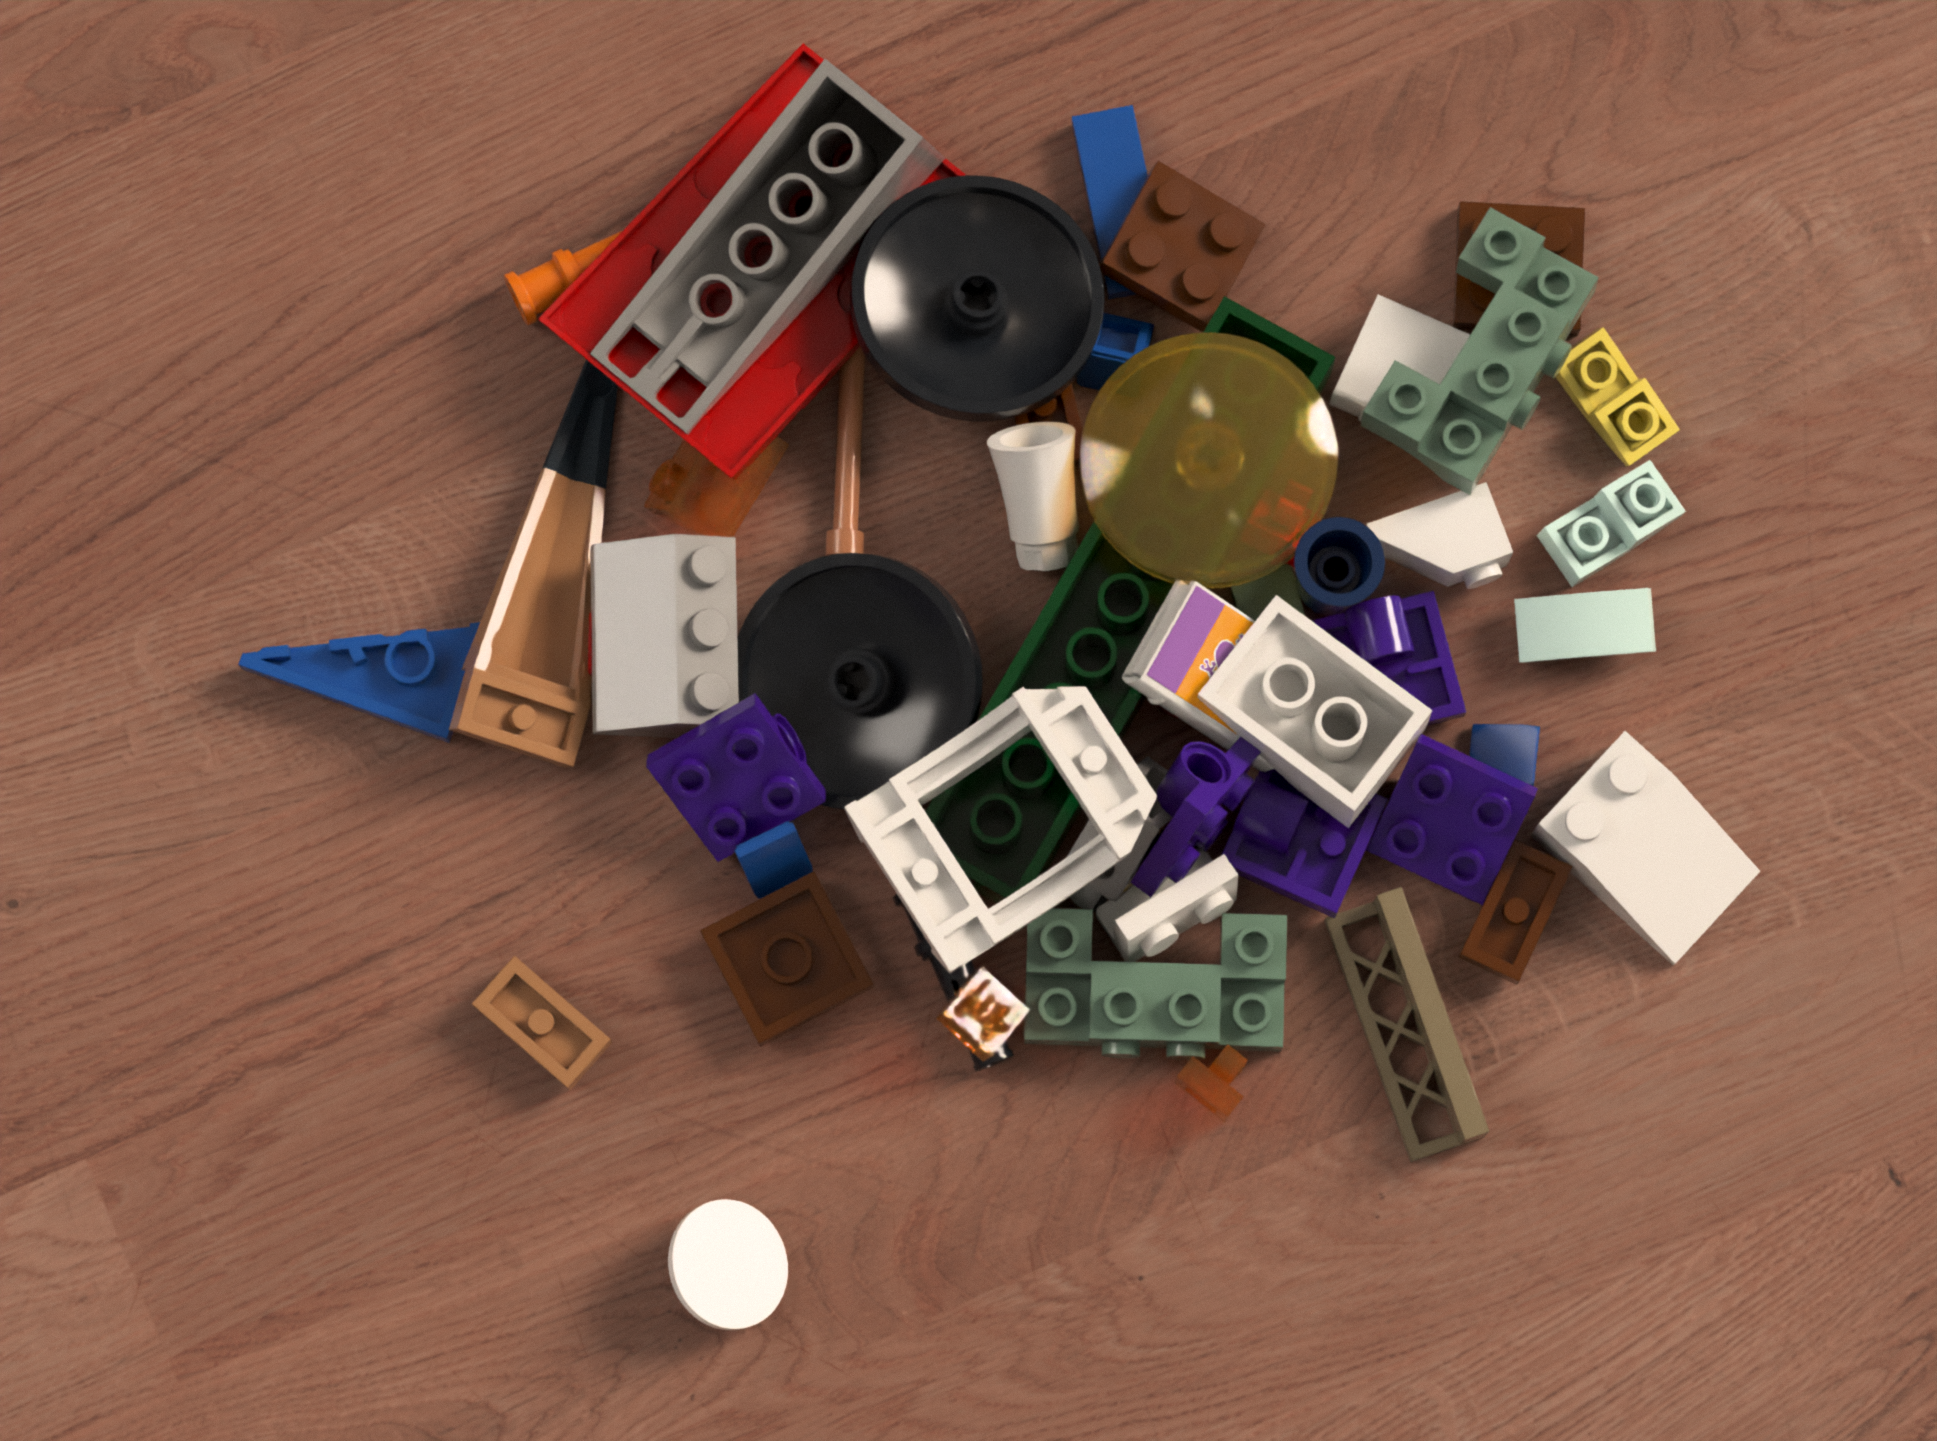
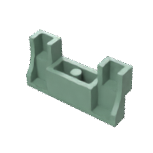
M1491 207L1459 256L1456 273L1495 294L1494 298L1440 384L1395 360L1365 407L1361 421L1362 427L1408 452L1431 469L1443 481L1468 495H1471L1512 426L1523 430L1531 419L1541 399V396L1533 392L1544 374L1554 379L1561 370L1572 348V345L1565 342L1595 293L1599 279L1594 274L1544 248L1546 237Z
M1052 908L1027 925L1024 1044L1102 1046L1101 1055L1111 1058L1140 1057V1047L1166 1048V1058L1176 1060L1205 1059V1049L1282 1051L1287 915L1222 913L1220 965L1091 961L1093 909Z

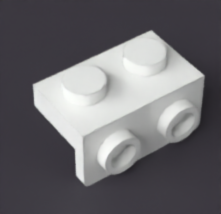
M1197 847L1195 850L1201 853L1186 876L1179 882L1174 883L1168 878L1151 898L1136 886H1132L1117 901L1109 900L1096 909L1097 920L1126 962H1135L1145 955L1151 957L1161 953L1178 939L1179 934L1199 922L1202 924L1209 923L1231 908L1234 901L1237 900L1238 873L1225 854L1212 860L1207 851L1204 852Z

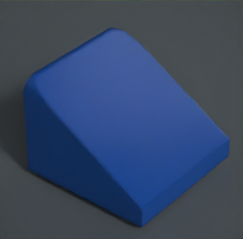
M1103 313L1097 341L1090 358L1077 376V384L1082 387L1130 398L1136 397L1145 367L1154 324Z
M1473 724L1469 756L1534 786L1540 726L1524 724Z
M787 821L737 845V849L734 850L752 891L758 899L813 872L811 862L793 822L789 823Z

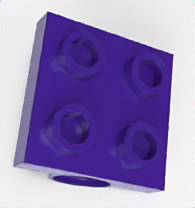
M1434 591L1402 599L1394 595L1375 598L1356 604L1345 610L1344 613L1312 620V622L1430 708L1432 713L1427 726L1465 716L1466 708Z
M756 693L647 755V769L717 862L734 854L737 845L787 821L794 820L824 803L826 797V789L807 765L803 745L791 724L781 714L776 713L772 716Z
M1420 734L1366 851L1483 905L1535 798L1538 788Z
M1241 736L1226 753L1209 743L1201 741L1190 742L1182 748L1156 790L1157 799L1161 807L1173 818L1130 883L1151 898L1168 878L1177 883L1186 876L1201 854L1194 848L1197 846L1206 852L1226 827L1228 821L1225 817L1228 812L1224 810V807L1226 806L1231 811H1234L1254 785L1256 780L1249 776L1247 772L1261 753L1260 750Z
M1275 769L1266 772L1259 771L1254 785L1244 800L1221 856L1225 854L1238 873V876L1335 918L1388 799L1375 793L1348 828L1299 792Z

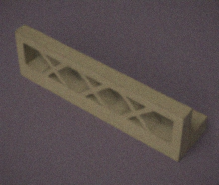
M1402 887L1378 894L1373 902L1338 913L1335 918L1326 917L1324 920L1410 1163L1484 1138L1490 1131ZM1377 916L1386 942L1376 963L1351 952L1343 927ZM1388 952H1390L1397 973L1382 967ZM1356 965L1371 972L1364 987ZM1377 975L1403 988L1407 1004L1397 1024L1372 1012L1367 996ZM1410 1012L1419 1034L1404 1027ZM1377 1025L1393 1032L1386 1047ZM1399 1036L1424 1047L1429 1064L1419 1085L1393 1071L1389 1056ZM1432 1073L1441 1095L1425 1088ZM1399 1086L1414 1093L1408 1108ZM1421 1096L1446 1108L1454 1133L1419 1144L1411 1117Z

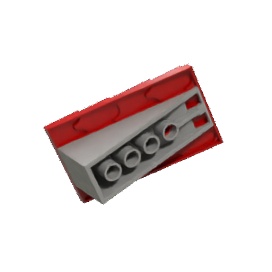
M803 43L554 301L538 320L727 476L736 480L746 468L753 464L797 413L811 402L860 347L852 323L850 288L857 254L871 226L891 204L910 191L936 180L965 176L966 174L827 59H822ZM812 203L810 209L803 215L806 206Z

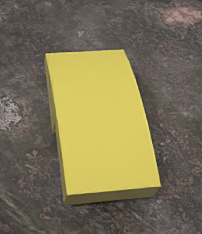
M1604 327L1594 330L1572 346L1556 378L1584 417L1626 466H1630L1680 430L1646 378H1637Z

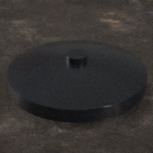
M978 175L956 176L936 180L910 191L891 204L871 226L857 254L850 288V311L856 337L864 355L878 375L895 392L920 408L940 416L971 422L998 421L1021 416L1040 408L1060 395L1080 374L1091 356L1100 332L1105 303L1104 284L1097 257L1090 242L1076 222L1059 205L1032 188L1002 178Z
M864 553L834 554L814 559L792 569L773 583L757 600L747 615L737 638L739 702L756 693L772 716L776 713L781 714L791 724L803 745L807 765L826 789L825 802L820 804L822 806L844 809L851 802L860 800L889 782V779L969 728L976 723L979 715L983 688L982 663L975 635L965 614L948 591L936 580L920 569L891 557Z

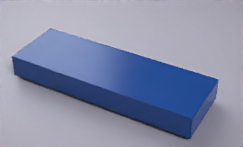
M1133 105L1072 116L1071 119L1100 262L1148 176ZM1103 274L1108 300L1136 295L1133 291Z

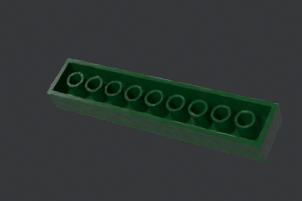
M1223 297L979 720L1009 699L1012 693L1022 687L1025 689L1086 687L1122 741L1146 699L1145 695L1123 681L1122 675L1176 579L1183 581L1187 585L1190 584L1191 580L1196 581L1209 589L1331 377L1335 356L1231 299ZM1031 730L996 757L933 798L925 812L977 893L997 904L1047 871L1080 814L1082 807Z

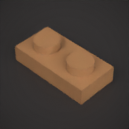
M516 956L512 957L472 1003L474 1008L568 1090H571L613 1043L608 1036Z

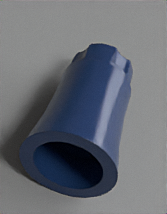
M1345 517L1324 519L1311 526L1301 537L1295 551L1294 565L1298 594L1302 601L1315 613L1326 616L1344 613L1348 608L1369 597L1380 584L1385 569L1384 551L1374 532L1361 522ZM1323 568H1334L1341 572L1345 579L1331 581L1325 576Z

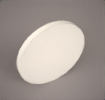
M727 1199L711 1201L689 1212L681 1220L673 1233L668 1253L671 1283L683 1306L696 1319L716 1329L740 1330L763 1321L778 1306L787 1283V1255L777 1230L760 1211L740 1201Z

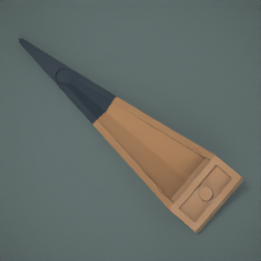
M587 359L461 669L465 673L449 727L450 731L564 768L574 767L591 704L592 677L588 673L589 613L591 612L590 546L601 543L618 385Z

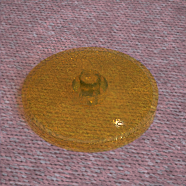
M1213 332L1192 333L1162 340L1143 349L1122 364L1108 378L1091 405L1085 421L1080 449V477L1087 506L1096 525L1114 549L1130 563L1158 579L1173 584L1175 581L1180 580L1187 585L1192 580L1205 588H1225L1251 582L1270 574L1295 556L1296 547L1303 534L1311 526L1322 521L1326 514L1334 490L1338 463L1337 442L1329 412L1314 385L1303 372L1287 358L1261 343L1240 336Z

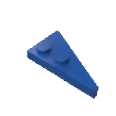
M480 622L469 623L470 627L429 632L427 629L405 631L395 636H383L382 634L332 639L327 644L290 648L289 645L264 647L258 652L242 653L238 665L242 670L450 743L453 731H450L449 727L465 673L461 669Z

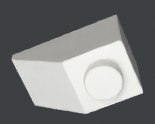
M1487 482L1476 485L1471 495L1459 491L1366 524L1379 539L1385 558L1447 587L1464 581L1467 589H1472L1493 582L1503 575L1500 568L1508 565L1513 554Z

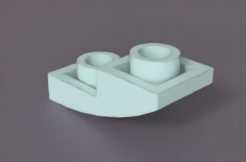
M1651 460L1602 488L1594 498L1545 526L1538 533L1537 537L1571 587H1574L1664 529L1686 511Z
M1651 588L1514 599L1519 663L1656 652Z

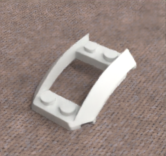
M1022 687L1012 693L1009 699L969 728L890 778L886 784L860 800H855L846 805L844 810L860 842L865 843L932 948L931 953L951 973L1025 927L1128 856L1157 795L1086 687H1057V689H1025ZM1032 730L1099 835L1057 865L988 909L922 808V805L967 777Z

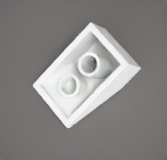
M1277 595L1197 695V698L1238 736H1241L1260 750L1261 753L1259 755L1291 785L1348 828L1417 741L1420 734L1424 732L1432 713L1430 708Z
M1626 731L1619 736L1541 820L1531 834V837L1554 858L1573 866L1570 872L1673 966L1760 872L1675 775Z

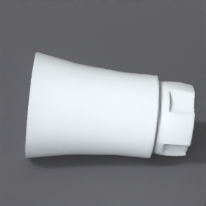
M1034 422L1016 425L996 432L987 440L1004 499L1010 539L1015 542L1020 568L1024 570L1050 571L1067 567L1078 549L1076 533L1079 531L1074 480L1076 430L1073 426L1066 423Z

